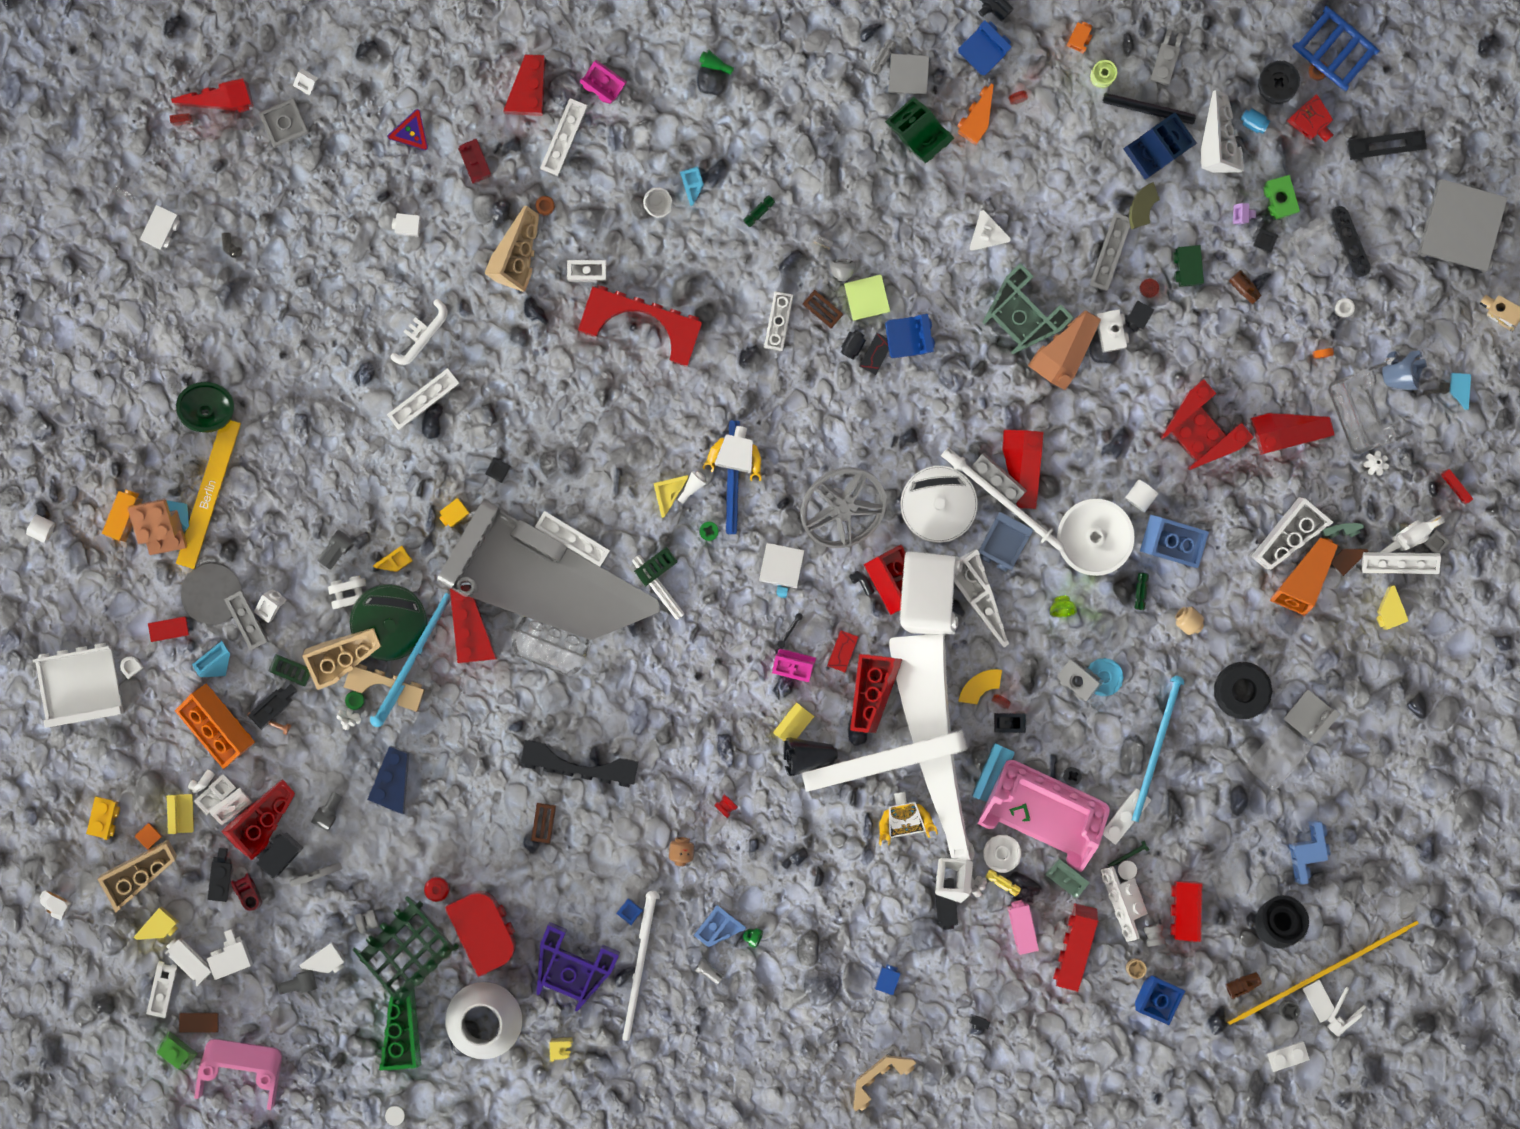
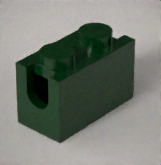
M1201 245L1177 247L1176 252H1173V262L1177 264V271L1174 273L1175 282L1179 283V287L1203 285Z

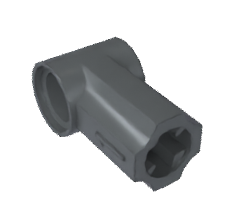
M340 530L335 532L328 542L329 545L317 560L329 570L334 567L340 557L354 543L351 538Z

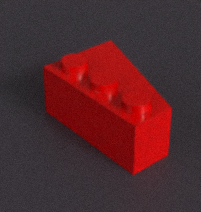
M525 54L504 107V114L543 116L546 61L544 55Z

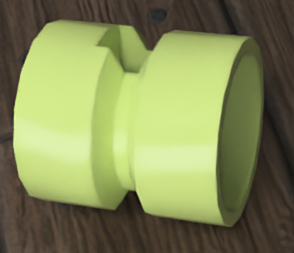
M1100 60L1091 70V82L1097 88L1103 89L1111 86L1117 77V67L1109 60Z

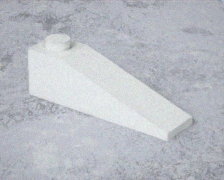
M1214 90L1212 93L1201 146L1202 169L1213 173L1243 172L1242 148L1237 146L1235 137L1238 136L1237 129L1234 130L1232 126L1233 113L1227 94Z

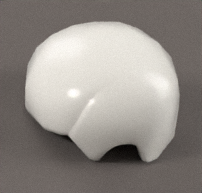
M661 187L651 188L644 196L643 205L648 214L656 218L664 217L671 211L672 197L667 190Z

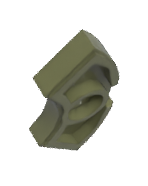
M1154 182L1141 188L1134 196L1135 198L1129 209L1131 230L1150 224V209L1154 203L1160 200Z

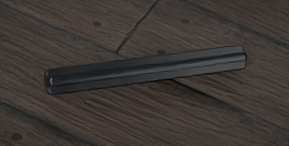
M1105 93L1102 100L1104 104L1162 118H1167L1176 112L1180 120L1187 124L1193 125L1196 120V115L1109 93Z

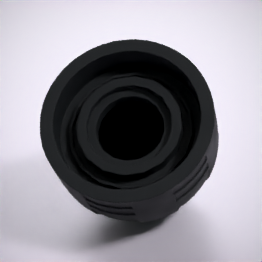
M1279 895L1271 898L1259 908L1255 917L1256 932L1259 938L1267 945L1278 949L1287 948L1305 937L1309 929V916L1305 907L1297 899L1287 895Z

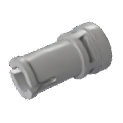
M705 958L695 968L696 972L702 976L705 975L716 985L724 977V974L713 968Z

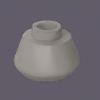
M836 259L830 264L832 274L838 281L849 280L856 267L854 261L850 259Z

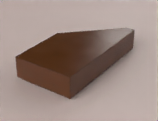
M1342 549L1333 558L1331 565L1344 576L1363 557V552L1369 551L1367 549Z

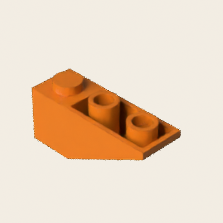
M992 83L989 87L984 86L979 94L981 99L978 103L975 101L968 109L970 112L967 118L963 117L957 125L959 127L957 133L975 146L988 129L994 86Z

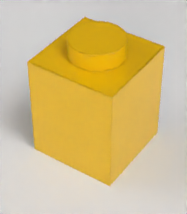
M459 498L439 511L442 515L439 517L445 526L449 525L450 527H454L470 515V512Z

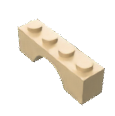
M359 663L348 672L344 687L359 693H364L375 684H384L391 688L398 676L393 675L390 678L385 676L386 672L375 669L372 672L367 670L368 666ZM411 681V684L403 682L402 685L405 687L398 697V706L416 712L419 711L426 689L421 688L422 684Z

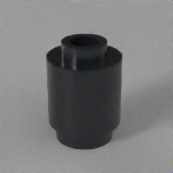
M854 330V332L849 331L841 346L842 350L840 353L854 360L855 356L858 357L866 342L864 339L865 335L857 330Z

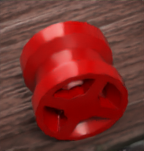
M725 794L722 796V800L714 805L726 818L730 816L732 810L738 808Z

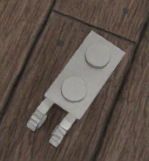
M1170 29L1167 30L1164 41L1161 43L1150 78L1151 81L1167 86L1173 74L1180 51L1179 46L1183 37V33H1179L1176 37L1175 46L1168 45L1172 35V30Z

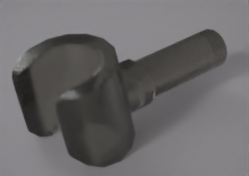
M1440 382L1439 388L1424 390L1423 394H1447L1450 391V383Z

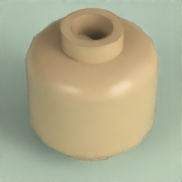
M1183 607L1175 616L1177 627L1187 635L1197 634L1204 627L1203 615L1193 607Z

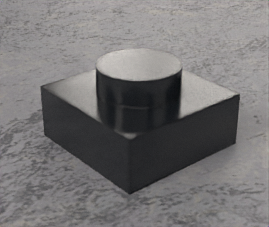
M971 1014L969 1023L972 1024V1028L983 1031V1028H989V1020Z

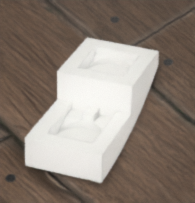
M222 774L207 790L194 800V803L207 816L210 813L209 810L227 798L236 787Z

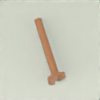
M274 721L268 724L284 730L283 734L287 735L291 728V725L288 723L286 726Z

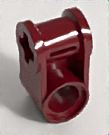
M246 873L245 877L237 881H231L233 890L239 897L244 909L253 911L260 908L262 899L249 873ZM251 896L256 899L254 907L248 905V899Z

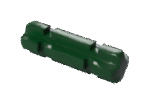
M770 195L763 200V203L758 204L750 212V215L744 218L743 221L748 227H751L755 220L762 217L768 211V208L775 204V200Z
M1148 573L1138 574L1139 583H1137L1135 597L1137 601H1135L1134 606L1136 610L1145 609L1146 602L1144 601L1147 596L1148 584L1146 583L1149 579Z

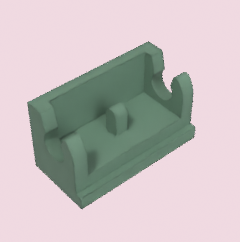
M1057 858L1045 874L1074 898L1079 897L1090 883L1059 858Z

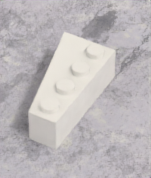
M1299 497L1251 557L1265 569L1271 570L1334 522L1307 499Z

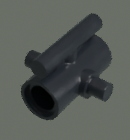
M980 0L983 5L978 13L984 17L987 13L990 14L992 12L1002 22L1014 8L1006 0Z

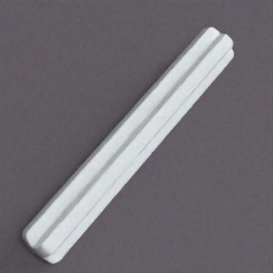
M640 555L632 560L637 568L645 563ZM644 568V569H643L644 573H645V574L647 575V577L650 579L651 576L648 574V572H647V571L645 570V568ZM656 578L649 585L674 618L678 620L684 616V612L659 579Z

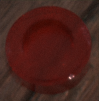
M1022 90L1011 94L1008 99L1011 105H1015L1027 100L1029 97L1027 92Z
M1151 278L1145 279L1140 284V293L1146 298L1156 296L1159 292L1158 282Z
M994 694L991 699L993 703L1004 709H1008L1011 705L1008 699L998 694Z

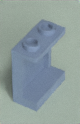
M999 512L978 550L981 555L980 558L987 563H990V561L997 563L996 567L1004 572H1007V570L1012 571L1034 530Z

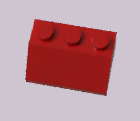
M902 545L863 564L890 615L901 610L906 554Z
M1174 881V885H1171V897H1174V904H1171V916H1174V924L1170 925V935H1173L1175 940L1201 942L1202 883L1198 881Z

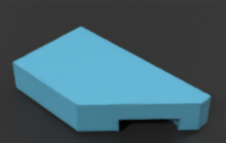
M699 167L680 172L690 206L694 205L704 186Z
M1451 373L1450 394L1456 398L1464 410H1469L1471 374Z

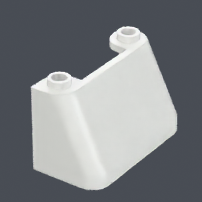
M906 552L900 621L901 626L909 633L955 634V628H958V617H955V614L952 612L954 578L962 571V561L959 557Z

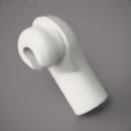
M207 769L199 782L192 780L188 788L193 790L192 792L198 793L208 786L215 774Z

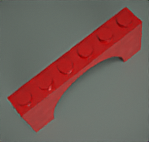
M597 285L596 288L592 286L578 329L579 332L598 337L602 327L614 316L630 311L646 313L656 318L668 332L671 341L669 361L685 367L689 366L702 326V322L699 321L698 317L693 315L684 317L681 316L680 311L670 309L669 312L663 310L662 305L656 303L648 305L641 298L634 297L632 300L626 298L627 294L616 291L614 294L608 292L609 288Z

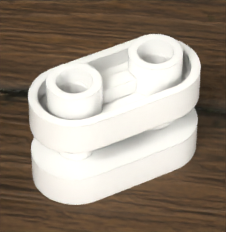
M359 575L350 577V581L342 583V580L330 582L331 586L328 587L329 595H336V601L331 602L332 608L339 609L354 605L360 595L363 594L361 587L367 586L365 578L361 579ZM354 589L355 596L344 598V591Z

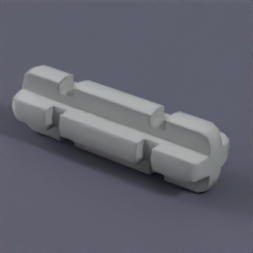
M887 39L884 43V48L882 47L875 59V63L870 68L872 73L879 75L881 72V67L885 65L891 54L890 51H893L896 45L893 40Z

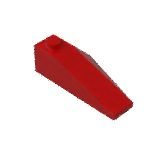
M1268 413L1251 418L1260 455L1335 435L1330 417Z
M283 779L280 780L232 820L221 832L237 849L253 860L267 847L272 833L276 830L278 822L282 815L285 814L295 795L294 791Z

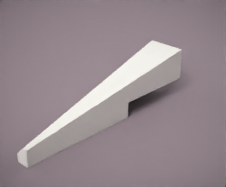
M975 549L960 557L962 571L955 576L954 584L999 643L1006 647L1009 642L979 551Z

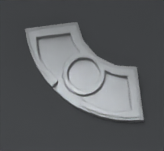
M338 862L291 879L289 882L291 887L342 870V866Z

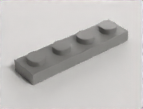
M1118 213L1113 214L1089 286L1108 291L1130 228L1129 217Z

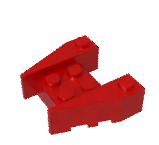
M1205 379L1201 380L1186 393L1183 401L1161 435V438L1164 439L1171 433L1194 459L1195 462L1187 468L1188 470L1236 452L1254 438L1242 423L1225 435L1204 411L1202 406L1217 394Z

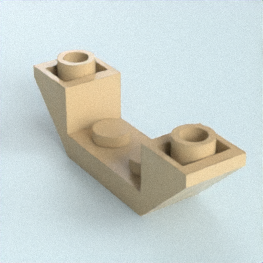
M885 1055L859 1076L855 1084L854 1110L858 1111L860 1109L863 1111L870 1105L871 1097L863 1089V1086L868 1087L875 1081L874 1077L876 1075L886 1073L890 1069L889 1065L891 1063L900 1075L903 1073L907 1075L915 1069L913 1066L916 1064L915 1060L908 1057Z

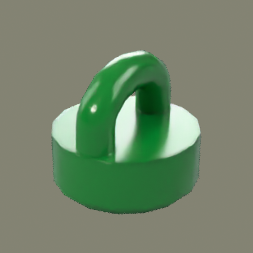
M758 928L755 930L748 929L744 932L743 938L746 942H749V946L756 948L762 939L763 930Z

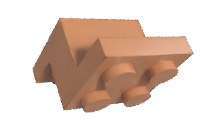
M166 499L128 507L137 543H146L149 555L185 549L187 547L178 511H169Z

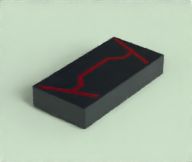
M876 333L859 365L860 368L874 375L877 374L889 351L887 337Z

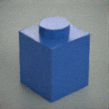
M889 964L886 967L881 966L874 987L875 990L894 995L901 974L897 971L898 968Z

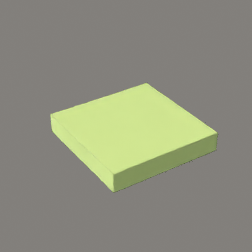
M882 275L844 283L853 321L890 312Z

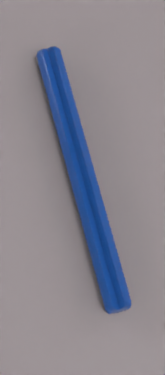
M729 421V435L734 436L736 426H740V421ZM728 469L726 534L735 535L737 534L739 471Z

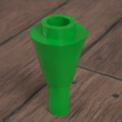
M709 49L707 52L703 51L699 58V62H701L700 67L722 70L728 74H732L734 67L723 63Z

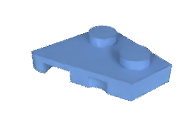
M716 905L694 936L706 946L711 947L744 931L746 927L720 906Z

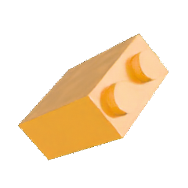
M127 489L124 492L118 491L101 534L118 541H127L132 528L128 507L142 503L143 499L138 497L139 493Z

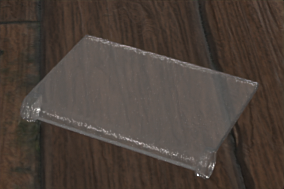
M1281 723L1245 767L1275 792L1312 748Z

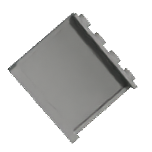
M1440 179L1437 181L1417 255L1430 256L1481 270V273L1487 272L1493 265L1494 258H1491L1493 251H1496L1499 240L1496 238L1498 232H1501L1504 222L1501 220L1503 214H1506L1509 203H1506L1508 197Z

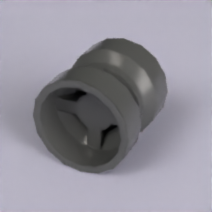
M1285 1000L1280 1003L1278 1011L1284 1019L1293 1021L1299 1017L1300 1008L1295 1002Z

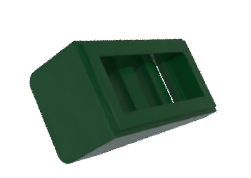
M665 547L634 572L646 587L673 567L677 560L670 550ZM656 559L661 564L663 569H661L660 566L657 564V562L655 561ZM650 564H651V566L655 569V571L657 572L656 574L654 573V571H653V570L651 569V567L649 566ZM644 568H645V570L648 572V574L651 576L650 579H649V578L647 577V575L644 573V571H643Z
M275 654L268 670L270 673L304 687L310 677V672L306 666ZM282 660L283 663L278 672L276 671V668L279 664V661ZM287 663H289L290 667L287 674H283ZM294 667H298L294 677H290ZM303 669L305 670V672L300 681L298 680V677L300 675L301 670Z

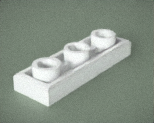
M774 292L764 345L766 349L783 352L793 300L792 294ZM777 318L782 319V323L780 325L775 323V320Z

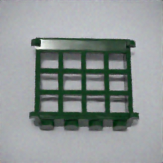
M408 896L404 899L410 905L404 911L399 908L393 912L396 918L390 924L383 922L380 925L383 931L376 938L372 935L368 936L366 941L369 945L363 951L355 947L352 949L391 997L397 1000L395 1002L397 1005H401L404 999L410 995V992L416 986H419L429 973L437 969L438 964L443 959L448 958L452 951H456L459 948L457 943L452 945L421 909L423 903L421 901L416 903L415 900ZM418 914L425 923L416 931L409 921ZM407 925L413 932V935L403 943L396 934ZM429 926L436 935L427 943L420 934ZM417 937L424 947L414 956L407 946ZM394 938L400 947L390 956L383 947ZM440 939L444 945L435 953L431 946ZM404 950L411 960L400 968L394 959ZM428 950L432 957L422 965L417 959ZM381 951L387 960L377 969L370 960ZM391 963L398 972L387 981L381 972ZM415 963L419 969L408 978L404 972ZM402 976L406 982L395 991L391 985Z

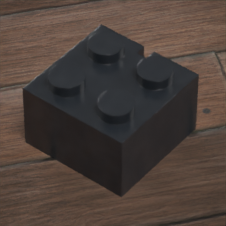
M288 833L277 834L270 842L272 846L269 849H264L257 856L259 861L256 864L273 879L278 877L303 849Z

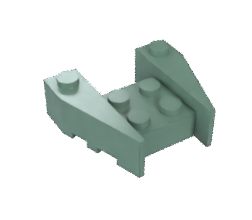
M1021 263L1006 276L982 322L985 325L993 318L1018 344L1011 352L1012 354L1060 332L1074 318L1061 304L1046 317L1020 291L1034 277Z

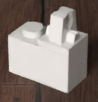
M233 928L224 931L227 939L224 942V951L222 952L221 949L215 950L207 958L214 980L253 965L245 941L240 936L236 937Z

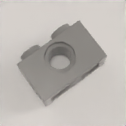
M1075 657L1070 659L1057 675V678L1060 679L1059 683L1065 688H1071L1075 692L1074 695L1082 701L1091 699L1104 682ZM1076 676H1080L1083 679L1082 685L1076 683Z

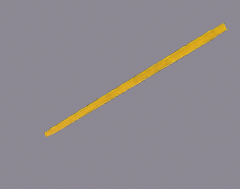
M1416 920L1243 1012L1228 1021L1229 1025L1250 1016L1403 934L1410 928L1418 925V921Z

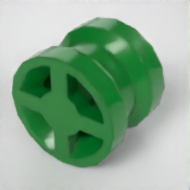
M705 522L701 525L699 532L704 540L712 541L717 538L719 530L713 522Z

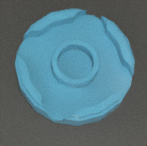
M1102 658L1093 661L1088 666V669L1104 681L1095 692L1096 695H1112L1122 686L1123 673L1121 667L1115 661Z

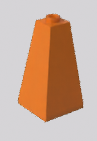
M1320 537L1273 594L1270 601L1305 616L1316 604L1338 545L1334 544L1331 539Z

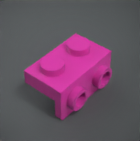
M595 60L586 75L580 80V83L583 84L584 89L598 95L602 102L611 104L617 99L627 81L598 60Z

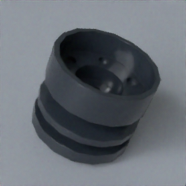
M1277 60L1269 63L1264 67L1258 79L1260 95L1271 104L1288 102L1294 97L1300 86L1298 70L1287 61ZM1274 80H1275V81L1281 80V81H1282L1281 85H1282L1283 87L1278 86V87L1276 88V87L1274 86V85H1275Z

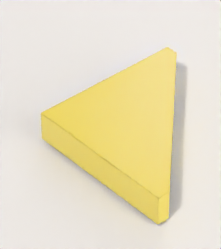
M688 475L653 483L662 518L666 516L689 478Z

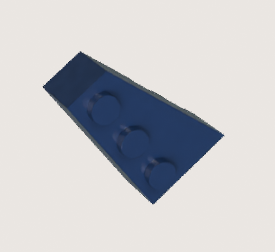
M389 746L367 799L402 815L405 814L409 764L408 752L394 746Z

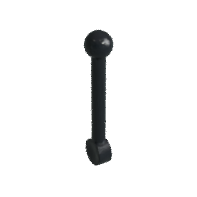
M801 613L795 615V620L782 640L778 641L777 645L779 648L785 646L786 639L797 622L803 618Z

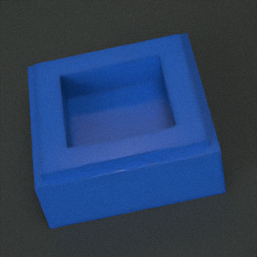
M628 898L616 914L632 925L643 909Z

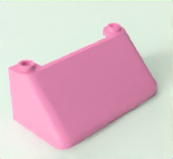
M1008 760L998 776L977 824L993 829L997 826L998 822H1001L1067 853V864L1071 868L1082 872L1100 845L1110 809L1105 802L1018 761ZM1022 804H1026L1030 816L1029 819L1031 820L1025 822L1022 821L1023 819H1026L1023 808L1013 811L1014 816L1011 814L1009 809L1022 806Z

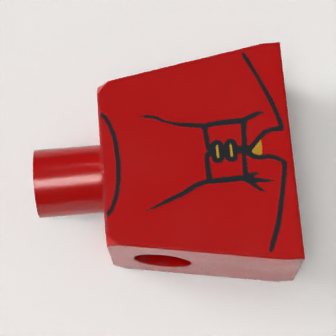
M1317 94L1287 120L1290 125L1310 140L1318 134L1324 142H1327L1334 135L1326 127L1333 119Z

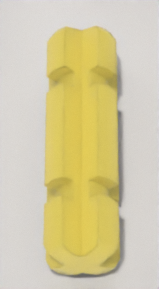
M992 869L985 876L1002 889L1010 891L1009 893L1017 896L1021 891L1019 886L1013 885L1011 881L1000 874L997 875V872Z

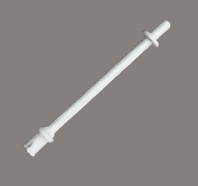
M950 447L942 453L941 457L954 466L953 469L962 470L1043 537L1042 543L1047 540L1056 549H1063V544L1051 535L1054 531L1053 529L1046 531L966 465L964 457L961 458Z

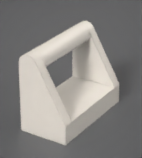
M940 858L938 860L935 894L962 903L970 895L973 862L965 859ZM945 867L957 871L956 889L943 888Z

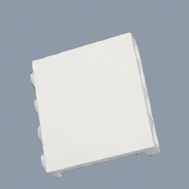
M106 643L95 644L94 649L87 650V646L75 648L76 652L68 653V650L57 651L55 656H49V653L38 655V659H33V662L36 663L46 720H43L45 728L124 714L112 646H106Z

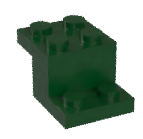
M915 97L911 98L885 121L888 127L897 133L908 150L925 164L932 160L937 153L947 147L954 139L952 134L941 126L932 111Z

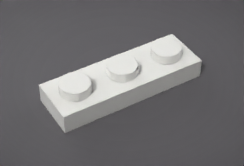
M1137 788L1134 789L1104 828L1103 836L1115 845L1134 823L1132 817L1140 794V790ZM1147 796L1143 806V810L1151 802V799Z

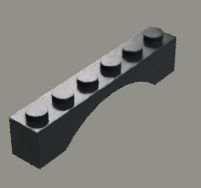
M525 740L521 763L525 764V768L536 769V766L544 767L543 771L554 773L555 770H560L562 775L572 777L574 773L581 774L582 779L592 780L593 777L600 778V782L611 784V781H617L619 786L630 787V784H635L639 761L619 758L601 766H579L558 757L545 743Z

